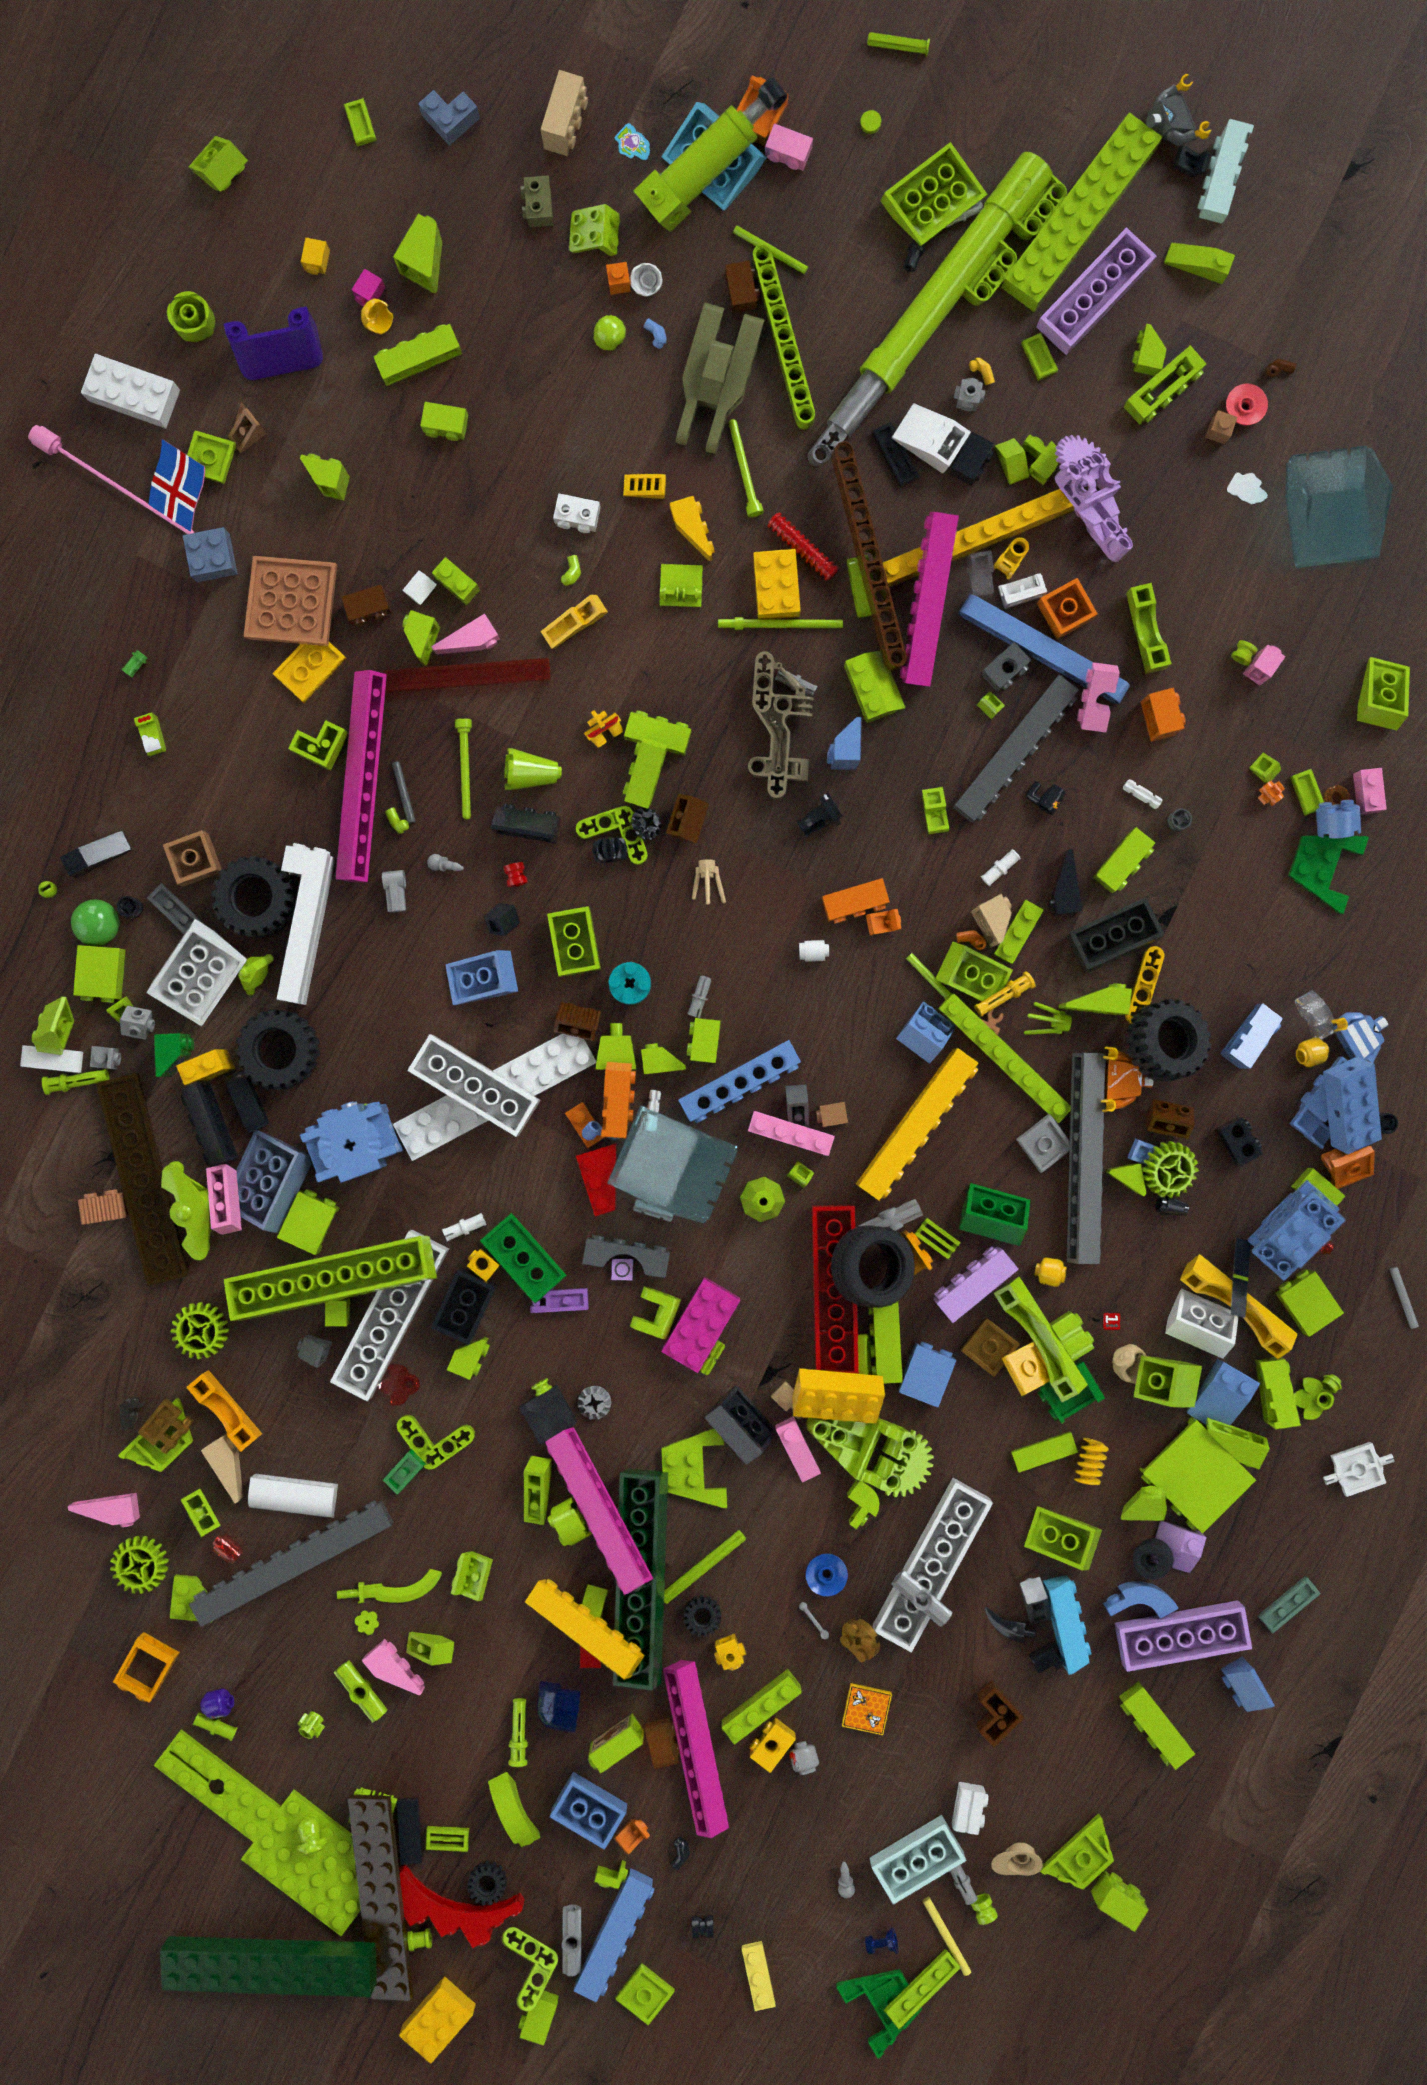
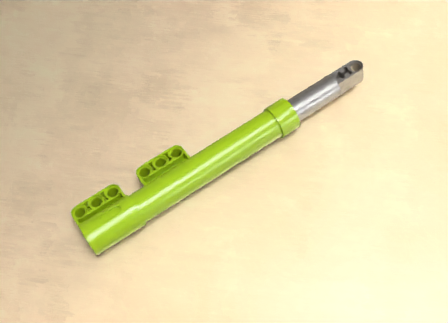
M1023 152L985 201L984 208L879 347L872 351L860 367L861 377L827 420L828 427L810 449L808 461L811 465L821 466L827 462L836 445L844 439L849 440L883 393L891 394L905 375V370L961 296L974 306H979L993 295L1017 262L1016 253L1003 241L1012 230L1023 240L1032 239L1041 231L1067 195L1066 187L1053 175L1048 164L1039 156L1031 152ZM1052 191L1057 194V199L1052 196ZM1039 207L1045 211V216L1040 213ZM1027 224L1032 226L1033 232L1027 229ZM1002 257L1007 259L1008 265L1002 262ZM989 273L995 276V282L990 279ZM977 290L982 291L983 298L977 295ZM830 435H833V442L827 445L826 443L829 441ZM816 450H819V451L822 452V454H823V459H822V460H819V459L816 458V456H815V451H816Z

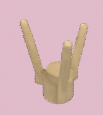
M715 860L698 861L699 867H695L696 876L692 899L696 898L701 875V878L705 879L706 904H710V878H713L715 875L722 903H726L719 876V867L715 866Z

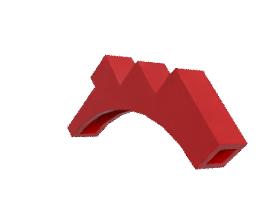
M406 1864L399 1867L404 1917L410 1926L415 1923L421 1924L429 1916L441 1937L446 1934H454L460 1927L472 1948L488 1943L491 1939L493 1928L500 1926L504 1919L509 1916H517L521 1913L525 1899L521 1893L506 1900L494 1902L492 1905L456 1902L442 1897L427 1888L414 1876Z

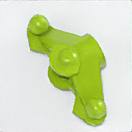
M173 1161L162 1171L161 1187L174 1194L176 1201L171 1206L170 1217L175 1224L186 1229L187 1236L182 1243L183 1248L193 1259L202 1260L210 1250L209 1240L212 1230L208 1189L185 1175L184 1166L181 1162Z

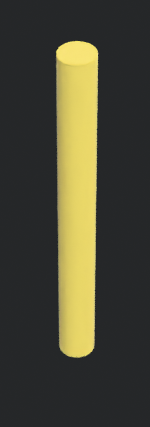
M926 1897L922 1901L957 1964L961 1967L963 1975L968 1976L971 1973L968 1964L930 1897Z

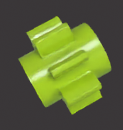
M310 1712L309 1715L304 1713L297 1723L300 1726L298 1731L307 1739H312L313 1736L318 1738L325 1728L322 1725L324 1720L315 1712Z

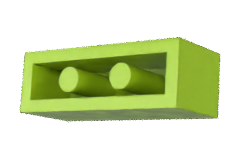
M636 711V713H630L624 738L635 743H641L644 738L668 745L667 752L685 756L691 736V729L685 723L676 722V724H672L666 718L656 716V719L648 717V714L645 712Z
M644 738L641 743H637L634 752L637 755L635 763H631L628 774L632 776L630 783L626 782L623 794L626 795L624 801L645 808L650 807L668 745Z
M1137 827L1133 828L1092 878L1109 892L1113 893L1116 890L1120 892L1128 883L1125 879L1130 874L1133 876L1141 867L1139 862L1143 858L1147 859L1154 851L1152 847L1155 842Z

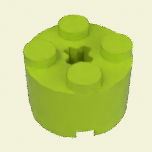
M191 291L181 292L174 297L171 304L169 303L167 308L168 320L183 340L199 342L212 336L215 317L211 308L201 296Z
M573 1496L551 1509L548 1521L558 1532L559 1540L563 1546H573L593 1534L587 1528V1522L583 1514L579 1512L577 1502Z

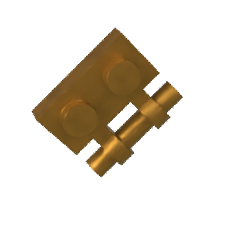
M166 1398L138 1433L153 1446L161 1440L164 1445L160 1450L167 1454L177 1446V1441L180 1437L190 1430L189 1426L194 1420L187 1416L183 1421H180L178 1417L183 1411ZM173 1425L176 1430L169 1436L166 1434V1431Z

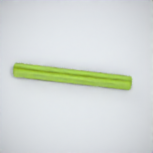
M740 1530L734 1533L664 1590V1603L668 1604L746 1540L744 1534Z

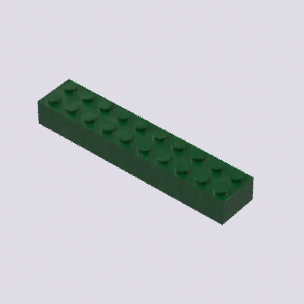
M631 1468L620 1472L619 1514L653 1579L626 1595L618 1587L616 1579L615 1630L619 1631L624 1636L623 1639L629 1644L630 1642L636 1644L641 1649L640 1652L644 1654V1657L632 1676L627 1679H623L613 1671L614 1686L653 1691L661 1684L668 1472Z
M169 1936L160 1949L162 1990L371 1997L377 1983L376 1944L374 1942Z

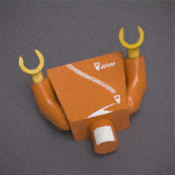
M1105 1047V1049L1109 1050L1108 1056H1103L1104 1059L1108 1060H1106L1105 1068L1106 1086L1104 1089V1100H1101V1103L1105 1102L1107 1105L1106 1109L1102 1110L1103 1112H1112L1115 1109H1121L1135 1101L1136 1096H1141V1087L1152 1088L1153 1080L1148 1078V1075H1142L1138 1070L1140 1067L1138 1065L1134 1066L1131 1061L1133 1060L1131 1056L1125 1052L1118 1051L1114 1047Z

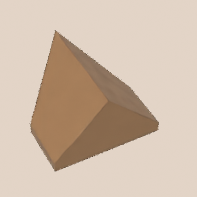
M242 402L234 427L228 435V438L236 443V448L240 453L266 435L261 425Z

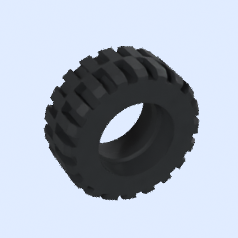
M250 856V858L240 857L236 862H229L227 864L228 868L220 870L218 874L221 876L218 880H214L213 885L216 887L215 891H211V897L215 901L212 903V906L217 911L216 916L220 921H223L225 927L240 935L261 938L265 937V935L275 934L277 929H283L286 926L284 923L287 920H291L293 916L291 911L295 909L296 903H294V898L297 897V894L293 889V880L288 877L289 874L287 872L281 871V867L278 864L257 856ZM250 878H261L272 889V901L269 908L263 914L256 917L243 914L239 910L236 900L240 886Z
M1166 999L1141 1008L1138 1014L1132 1017L1131 1022L1133 1024L1128 1025L1127 1028L1129 1036L1126 1037V1044L1129 1043L1127 1051L1133 1057L1131 1061L1134 1066L1138 1065L1140 1067L1138 1070L1143 1075L1148 1074V1078L1152 1080L1158 1079L1159 1082H1167L1192 1076L1203 1067L1202 1062H1206L1209 1057L1207 1051L1211 1050V1043H1209L1211 1034L1207 1031L1206 1027L1208 1024L1206 1020L1203 1021L1201 1018L1203 1015L1199 1010L1194 1011L1195 1007L1190 1003L1185 1004L1183 1000ZM1162 1022L1170 1025L1175 1030L1179 1039V1050L1174 1059L1168 1057L1162 1051L1158 1042V1030Z
M285 1010L260 1012L256 1017H251L247 1020L248 1024L240 1029L241 1036L237 1037L235 1042L238 1044V1050H235V1056L239 1057L237 1064L239 1068L244 1070L243 1075L246 1078H250L251 1082L255 1085L275 1090L293 1088V1086L302 1084L304 1079L309 1078L313 1074L311 1072L313 1068L317 1067V1056H320V1050H318L319 1038H316L314 1034L316 1031L308 1024L309 1022L296 1013ZM274 1030H282L289 1033L296 1044V1055L293 1062L288 1067L280 1070L266 1066L260 1055V1045L263 1038Z

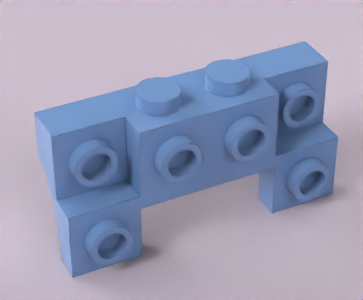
M1338 1057L1330 1068L1348 1060L1344 1057ZM1320 1074L1313 1082V1085H1315L1310 1092H1306L1301 1098L1300 1110L1289 1124L1317 1147L1323 1149L1325 1147L1324 1144L1330 1138V1130L1323 1123L1328 1120L1324 1074Z

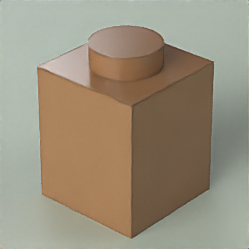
M1218 410L1211 419L1205 438L1225 444L1232 435L1238 417Z
M845 1102L819 1106V1110L816 1111L817 1122L822 1123V1127L848 1123Z

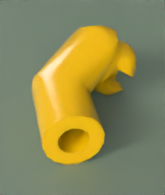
M975 358V360L970 361V370L972 372L977 370L981 372L985 385L995 382L991 366L981 358Z

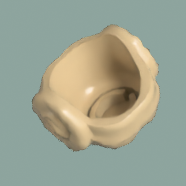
M1128 1344L1117 1349L1112 1363L1114 1372L1121 1380L1136 1384L1141 1355L1146 1356V1354L1134 1344Z

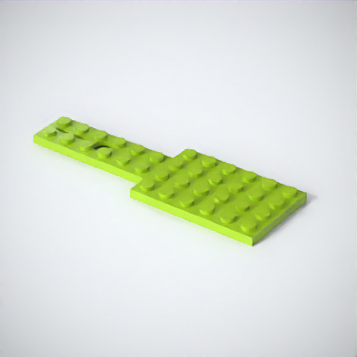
M181 1729L154 1766L253 1842L241 1858L242 1861L338 1935L342 1936L361 1911L352 1833L294 1789L284 1803L279 1805ZM211 1780H222L224 1792L221 1794L212 1793L209 1788ZM313 1817L320 1824V1838L327 1837L328 1842L323 1847V1850L304 1855V1853L297 1851V1846L303 1844L297 1827L301 1820Z

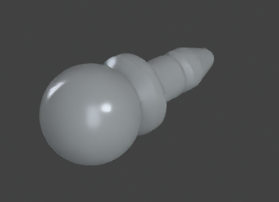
M432 854L427 860L428 867L435 871H445L446 869L461 871L464 869L460 864L448 861L447 857H442L439 854Z
M843 1862L840 1869L841 1877L838 1880V1892L841 1897L848 1899L854 1895L855 1887L852 1877L849 1876V1868L846 1862Z

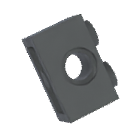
M1014 642L983 669L981 675L996 692L1001 688L1005 691L1014 683L1011 679L1017 674L1021 677L1029 669L1027 665L1031 660ZM1002 665H1010L1012 668V672L1005 673L1002 669Z

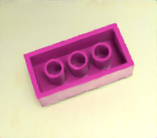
M704 1277L661 1352L698 1373L739 1304L740 1297Z

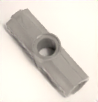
M913 1199L896 1208H889L879 1213L877 1217L858 1226H881L896 1231L902 1228L903 1224L923 1216V1213L916 1199Z
M904 1570L896 1575L891 1583L892 1586L940 1627L947 1623L952 1615L951 1610ZM920 1594L927 1595V1599L924 1602H918L916 1599Z
M577 1905L563 1907V1974L567 1976L581 1974V1907ZM570 1937H573V1938H575L577 1941L574 1942V1943H571V1942H569L567 1939L570 1938Z

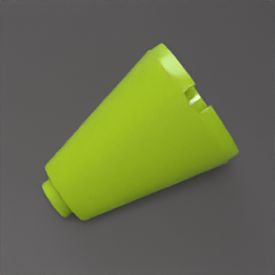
M507 748V752L510 755H506L504 778H508L507 784H504L505 790L554 784L557 782V779H561L562 768L558 767V762L513 748Z

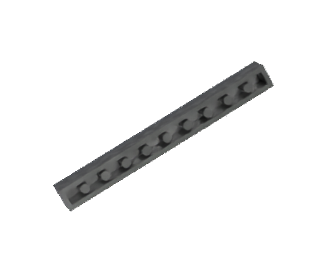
M1072 1053L1067 1262L1075 1264H1100V1236L1102 1234L1101 1197L1103 1192L1102 1160L1104 1151V1112L1102 1110L1105 1109V1103H1101V1100H1104V1089L1106 1086V1060L1103 1058L1105 1056L1103 1053Z
M373 1500L364 1505V1510L360 1512L354 1510L345 1515V1520L341 1522L335 1520L326 1525V1530L322 1532L316 1530L307 1536V1540L293 1542L288 1546V1550L274 1552L269 1556V1560L255 1562L250 1566L251 1569L245 1573L243 1570L238 1571L231 1576L232 1579L225 1583L222 1580L214 1584L211 1591L206 1593L203 1590L193 1596L194 1600L189 1605L200 1627L392 1526L393 1520L383 1501L376 1502V1500Z

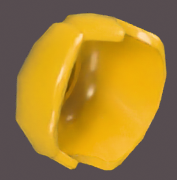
M375 298L366 302L361 310V320L366 329L380 335L389 330L392 325L393 314L388 310V304Z

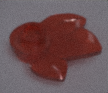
M390 1364L388 1371L391 1377L383 1380L378 1385V1388L384 1394L391 1396L390 1405L399 1406L407 1401L409 1395H413L419 1390L420 1381L415 1375L409 1374L405 1366ZM412 1381L413 1387L408 1389L406 1384Z

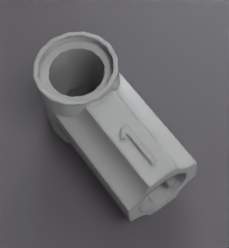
M404 870L382 872V883L386 891L388 912L406 911L404 890L406 888V877Z

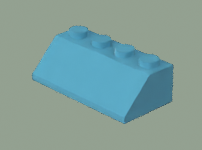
M1067 1575L1042 1581L1049 1602L1050 1615L1061 1662L1067 1673L1073 1674L1090 1663L1088 1656L1091 1655L1089 1643H1085L1083 1636L1087 1633L1084 1622H1080L1079 1614H1082L1079 1601L1075 1602L1074 1594L1077 1593L1074 1580L1071 1581Z

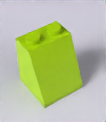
M418 213L393 258L401 275L436 294L442 239L436 224L437 222L430 216L426 215L424 217Z
M1141 1355L1134 1397L1169 1407L1195 1408L1202 1366L1184 1361Z

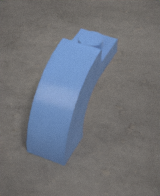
M1142 1581L1126 1582L1119 1585L1118 1588L1121 1594L1111 1595L1103 1603L1110 1616L1134 1604L1150 1606L1160 1619L1179 1609L1165 1591L1156 1585Z

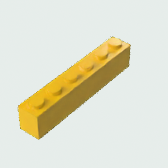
M550 1579L538 1581L525 1603L623 1679L631 1677L644 1657V1654L640 1652L641 1649L636 1644L631 1642L629 1644L623 1639L624 1636L619 1631H612L608 1628L606 1621L602 1618H595L591 1615L589 1608L582 1604L578 1605L573 1601L574 1597L571 1594L560 1591L554 1581Z

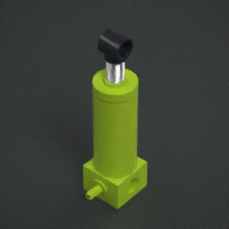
M774 77L769 78L761 85L757 95L758 98L745 109V112L741 110L737 112L731 105L661 174L654 170L633 190L656 220L669 232L692 212L688 205L758 138L752 129L754 128L753 124L760 118L759 116H762L766 110H776L786 101L788 94Z

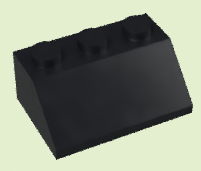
M503 804V807L497 806L491 829L495 834L557 844L561 819L559 816H556L555 812L544 811V814L536 813V809L524 807L523 810H517L514 805Z
M737 1385L718 1401L704 1417L746 1465L761 1455L777 1434L773 1425Z

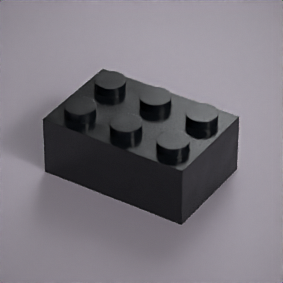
M459 1268L431 1328L470 1345L498 1285L489 1280L486 1282L480 1276Z

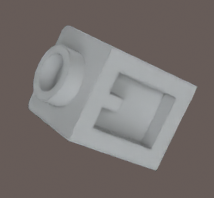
M92 1046L90 1067L117 1069V1066L121 1063V1053H119L118 1048Z

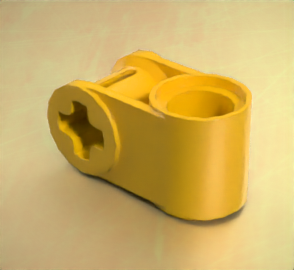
M1014 539L992 567L994 570L998 569L1005 574L1008 580L1020 566L1021 561L1029 550V544L1026 539ZM1013 546H1022L1024 552L1021 554L1016 553Z

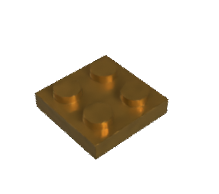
M986 1317L960 1350L995 1377L1004 1365L1001 1358L1014 1352L1020 1344Z

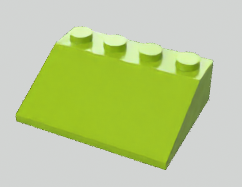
M950 142L887 190L880 201L891 217L922 246L988 194Z

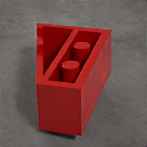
M617 1143L576 1156L595 1216L616 1209Z

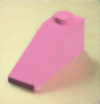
M483 614L431 647L436 654L479 651L485 648L488 650L496 646L500 638L487 616Z
M793 1416L776 1424V1431L802 1483L821 1474L795 1417Z
M137 1493L77 1501L68 1506L69 1511L111 1525L120 1524L121 1527L134 1525L133 1522L140 1518Z

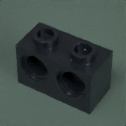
M1237 1117L1216 1129L1235 1166H1243L1263 1155L1260 1150L1262 1149L1260 1141L1253 1137L1250 1132L1252 1127L1248 1120H1244L1243 1117ZM1234 1126H1238L1240 1129V1134L1237 1137L1232 1135ZM1245 1144L1250 1147V1152L1246 1156L1242 1153V1147Z

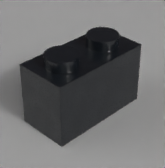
M971 432L951 469L950 475L971 486L974 480L979 481L984 472L981 467L984 462L989 463L994 454V451L991 450L994 443Z

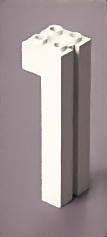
M293 843V847L286 846L281 871L299 876L301 881L277 995L278 1000L304 1005L307 1002L336 859L330 855L331 852L325 849L314 847L312 851L305 845Z

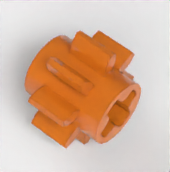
M1270 780L1259 789L1261 795L1258 799L1263 805L1269 802L1273 806L1284 797L1281 792L1285 788L1279 781L1274 784Z

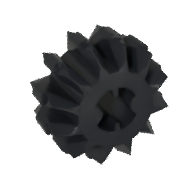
M610 837L598 839L593 843L592 853L594 860L598 863H612L627 858L628 849L623 838Z

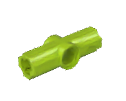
M350 1660L344 1662L334 1671L336 1677L349 1692L350 1699L360 1706L372 1723L387 1712L388 1709L372 1690L371 1683L360 1675ZM356 1688H363L365 1694H358Z

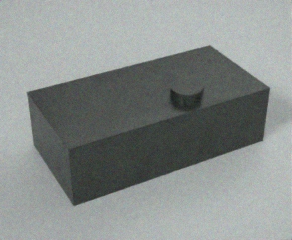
M1145 897L1069 932L1067 939L1084 974L1160 940L1164 933Z

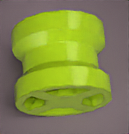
M1240 640L1237 644L1238 648L1232 653L1231 658L1242 665L1249 666L1252 662L1251 657L1257 653L1258 649L1253 644Z

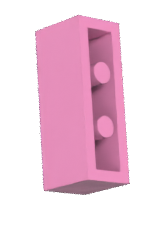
M227 1164L206 1168L211 1229L222 1235L241 1231L236 1170Z

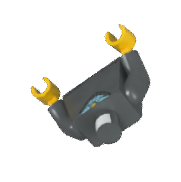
M1189 74L1183 75L1176 86L1173 84L1157 96L1153 102V108L1148 112L1146 118L1147 126L1154 128V131L1162 136V140H1167L1177 146L1194 141L1196 137L1206 139L1211 133V130H1203L1209 127L1210 123L1208 121L1202 122L1199 130L1196 129L1183 94L1178 92L1180 90L1187 91L1191 87L1193 82L1188 85L1183 82L1188 78Z

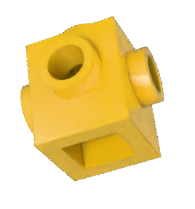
M735 1633L715 1641L717 1652L714 1655L717 1664H722L724 1670L729 1669L730 1671L741 1667V1664L744 1663L743 1656L746 1655L743 1643H738Z

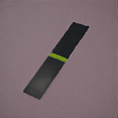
M1236 1238L1231 1314L1245 1318L1250 1242Z

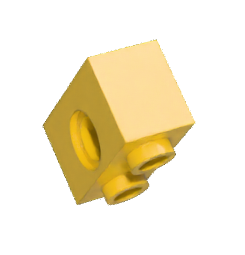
M776 1717L772 1722L768 1721L762 1729L763 1734L759 1739L755 1738L749 1747L751 1749L750 1758L770 1773L796 1740L795 1732ZM769 1740H774L777 1743L774 1747L766 1746V1742Z

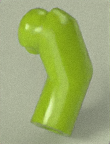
M394 807L385 811L390 825L397 833H404V831L409 829L408 822L406 820L400 821Z

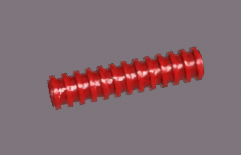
M780 512L776 513L769 520L767 527L773 528L772 531L777 532V536H781L782 541H786L788 546L791 545V549H795L797 555L800 554L802 559L805 558V562L810 563L811 568L814 567L816 572H820L821 577H825V581H829L837 573L839 567L837 565L834 566V562H830L829 557H824V553H820V549L815 548L814 543L810 544V540H806L805 535L800 534V530L796 531V527L791 526V522H787L786 517H781L782 514Z

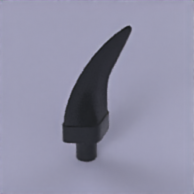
M985 1607L989 1621L1005 1637L1020 1643H1025V1637L1036 1639V1630L1026 1629V1623L1004 1620L988 1607Z

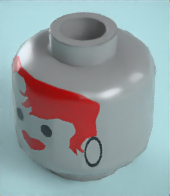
M806 1741L795 1743V1748L789 1752L793 1770L799 1772L800 1775L816 1771L815 1767L819 1765V1759L815 1746L812 1744L807 1745Z

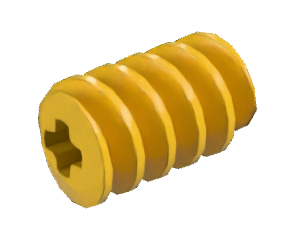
M1083 1438L1088 1445L1081 1446L1086 1453L1079 1454L1084 1459V1462H1077L1082 1467V1470H1075V1473L1080 1475V1478H1074V1480L1087 1485H1099L1101 1481L1096 1477L1103 1475L1099 1469L1105 1467V1464L1100 1460L1107 1459V1456L1102 1452H1108L1109 1448L1097 1440Z

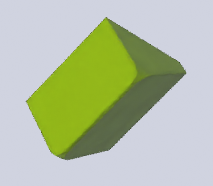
M1262 753L1249 769L1263 782L1267 783L1277 776L1281 771V766L1278 761Z

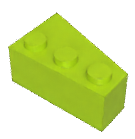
M1272 1357L1255 1360L1258 1382L1260 1383L1259 1391L1264 1422L1274 1429L1301 1426L1293 1394V1386L1290 1381L1288 1361L1282 1357L1279 1359Z

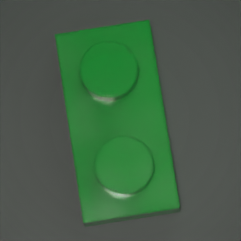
M411 1449L383 1481L398 1495L422 1470L426 1463Z

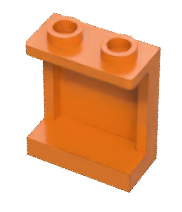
M751 76L749 87L737 108V112L740 110L743 112L754 100L756 101L759 88L766 81L764 78ZM788 97L779 108L765 111L755 121L752 130L758 138L754 142L764 147L766 146L774 123L778 124L788 105Z

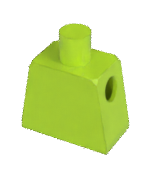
M610 1023V1036H601L596 1070H606L607 1062L632 1063V1069H637L631 1036H622V1023Z

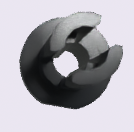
M829 793L819 798L822 803L821 805L807 813L801 820H796L807 838L813 832L821 830L832 822L836 826L841 824L839 819L843 815Z

